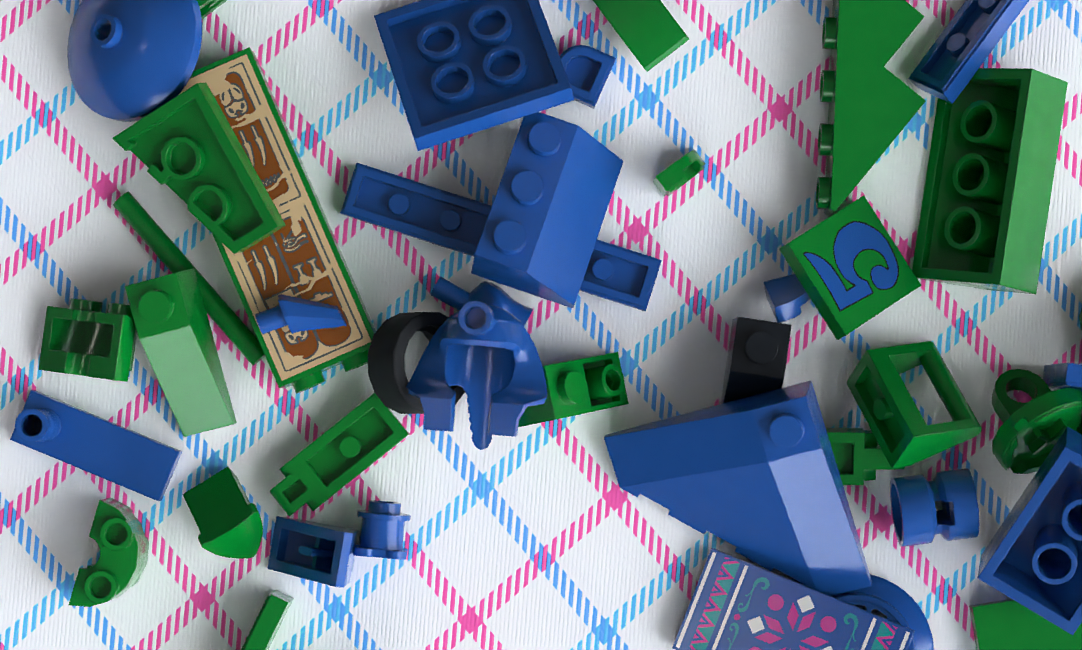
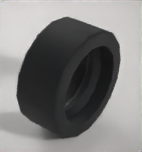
M441 312L399 313L385 320L374 333L368 350V376L374 393L386 407L399 414H424L420 398L408 394L405 352L409 340L416 331H421L430 342L439 327L448 319V316ZM457 385L450 386L456 392L455 405L465 393L464 389Z

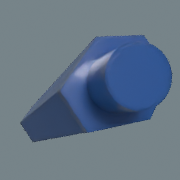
M283 294L278 295V306L255 314L262 334L287 325L292 334L300 331L347 326V322L337 306Z

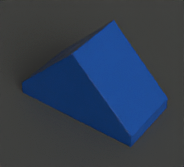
M276 516L267 569L333 587L344 588L350 583L355 556L353 555V548L357 544L359 530Z

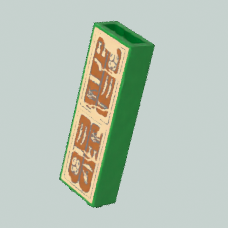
M248 47L193 71L181 93L197 83L208 84L286 226L249 249L236 254L231 252L212 234L278 387L285 389L293 386L295 393L298 394L325 382L326 380L322 372L342 364L345 372L367 364L368 350L376 330L255 53ZM283 294L337 306L343 314L347 326L300 331L292 334L287 325L262 334L255 314L278 306V295Z

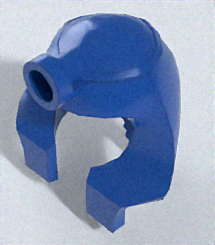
M479 301L468 302L460 311L447 317L448 319L436 331L407 384L408 394L421 400L424 410V430L453 432L456 392L450 386L457 385L462 387L468 396L470 430L473 433L471 438L475 447L483 450L490 445L492 435L517 437L519 419L528 406L545 403L547 386L539 354L522 322L501 307Z

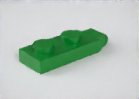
M373 393L282 466L279 470L285 476V479L269 492L289 517L305 504L314 511L410 435V433L390 408L386 407L378 396Z

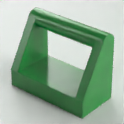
M932 341L866 350L846 381L892 469L911 466L972 439L982 431V427ZM922 365L953 421L927 425L899 374Z

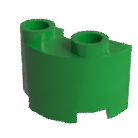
M70 298L69 308L47 306L38 370L128 382L129 371H132L137 338V330L130 305L108 303L107 313L102 312L103 302Z
M113 498L99 500L89 537L94 539L99 545L100 557L95 565L91 564L87 568H79L68 605L92 607L120 597L138 582L147 565L149 541L145 537L140 521L132 513L133 510L129 506Z

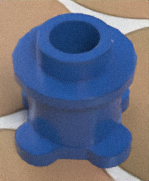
M369 500L368 510H357V516L362 517L360 544H355L353 555L406 560L408 549L403 548L405 521L411 520V515L400 513L401 503Z

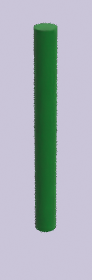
M126 192L120 196L113 204L115 209L171 273L195 269L207 314L252 366L262 360L265 355L257 337L130 192Z

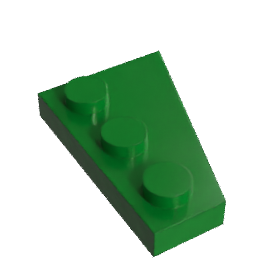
M207 83L195 84L112 138L125 151H131L149 168L147 172L161 185L166 184L188 205L187 210L234 254L244 252L286 226Z

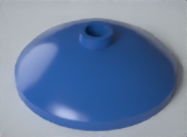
M82 0L70 27L67 61L72 84L85 105L103 117L121 122H134L141 120L178 96L188 83L195 69L201 49L202 18L198 1Z

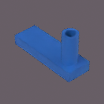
M36 390L30 391L22 412L16 418L15 429L10 438L14 442L156 501H162L182 454V451Z

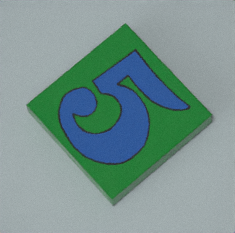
M865 196L860 197L779 248L836 340L848 335L922 286Z

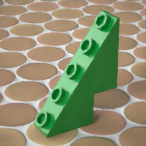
M833 0L832 17H824L822 48L831 49L830 70H822L820 102H828L829 108L828 124L820 123L818 155L827 156L826 177L817 178L816 209H825L824 213L828 217L836 212L926 102L925 99L884 67L925 17L905 0Z

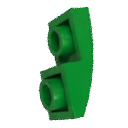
M593 0L647 72L690 40L661 0Z

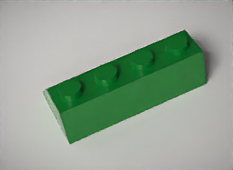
M979 68L953 104L938 98L912 271L917 279L991 291L1024 294L1037 293L1068 82L1030 68Z

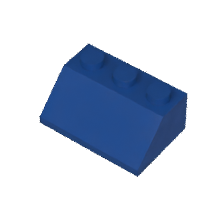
M540 112L523 117L474 254L471 274L573 309L624 161L576 124Z
M1067 426L981 554L977 578L1071 635L1075 633L1082 623V435Z

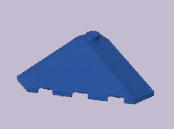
M811 380L604 436L621 489L636 497L642 494L669 509L668 515L702 534L708 531L736 547L735 552L765 569L772 571L775 568L803 585L832 596L872 586L871 576Z

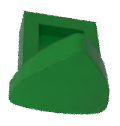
M229 466L183 494L201 534L198 535V540L202 548L226 558L245 559L256 555L263 535L262 520L255 504H250L238 477Z

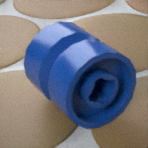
M968 468L936 472L933 481H928L923 474L891 478L890 501L897 540L901 547L932 543L936 534H941L946 541L978 537L980 526L978 500L972 474ZM936 501L942 502V510L936 511Z

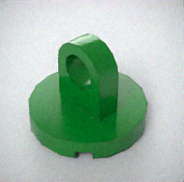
M1024 369L1007 370L996 380L991 403L1003 424L999 427L992 441V452L1006 471L1010 468L1015 474L1037 472L1067 426L1082 435V391L1080 389L1062 388L1051 391L1039 375ZM1013 390L1023 391L1032 397L1033 400L1026 403L1017 402L1011 399L1007 392Z

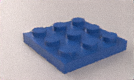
M420 0L374 15L418 151L574 101L570 82L539 0Z

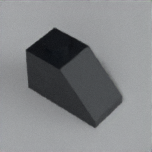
M743 317L732 319L720 404L782 388L791 324Z

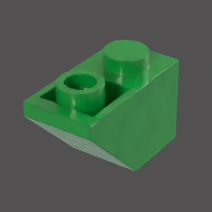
M618 352L543 366L547 386L546 401L544 404L528 406L519 419L518 427L629 404Z

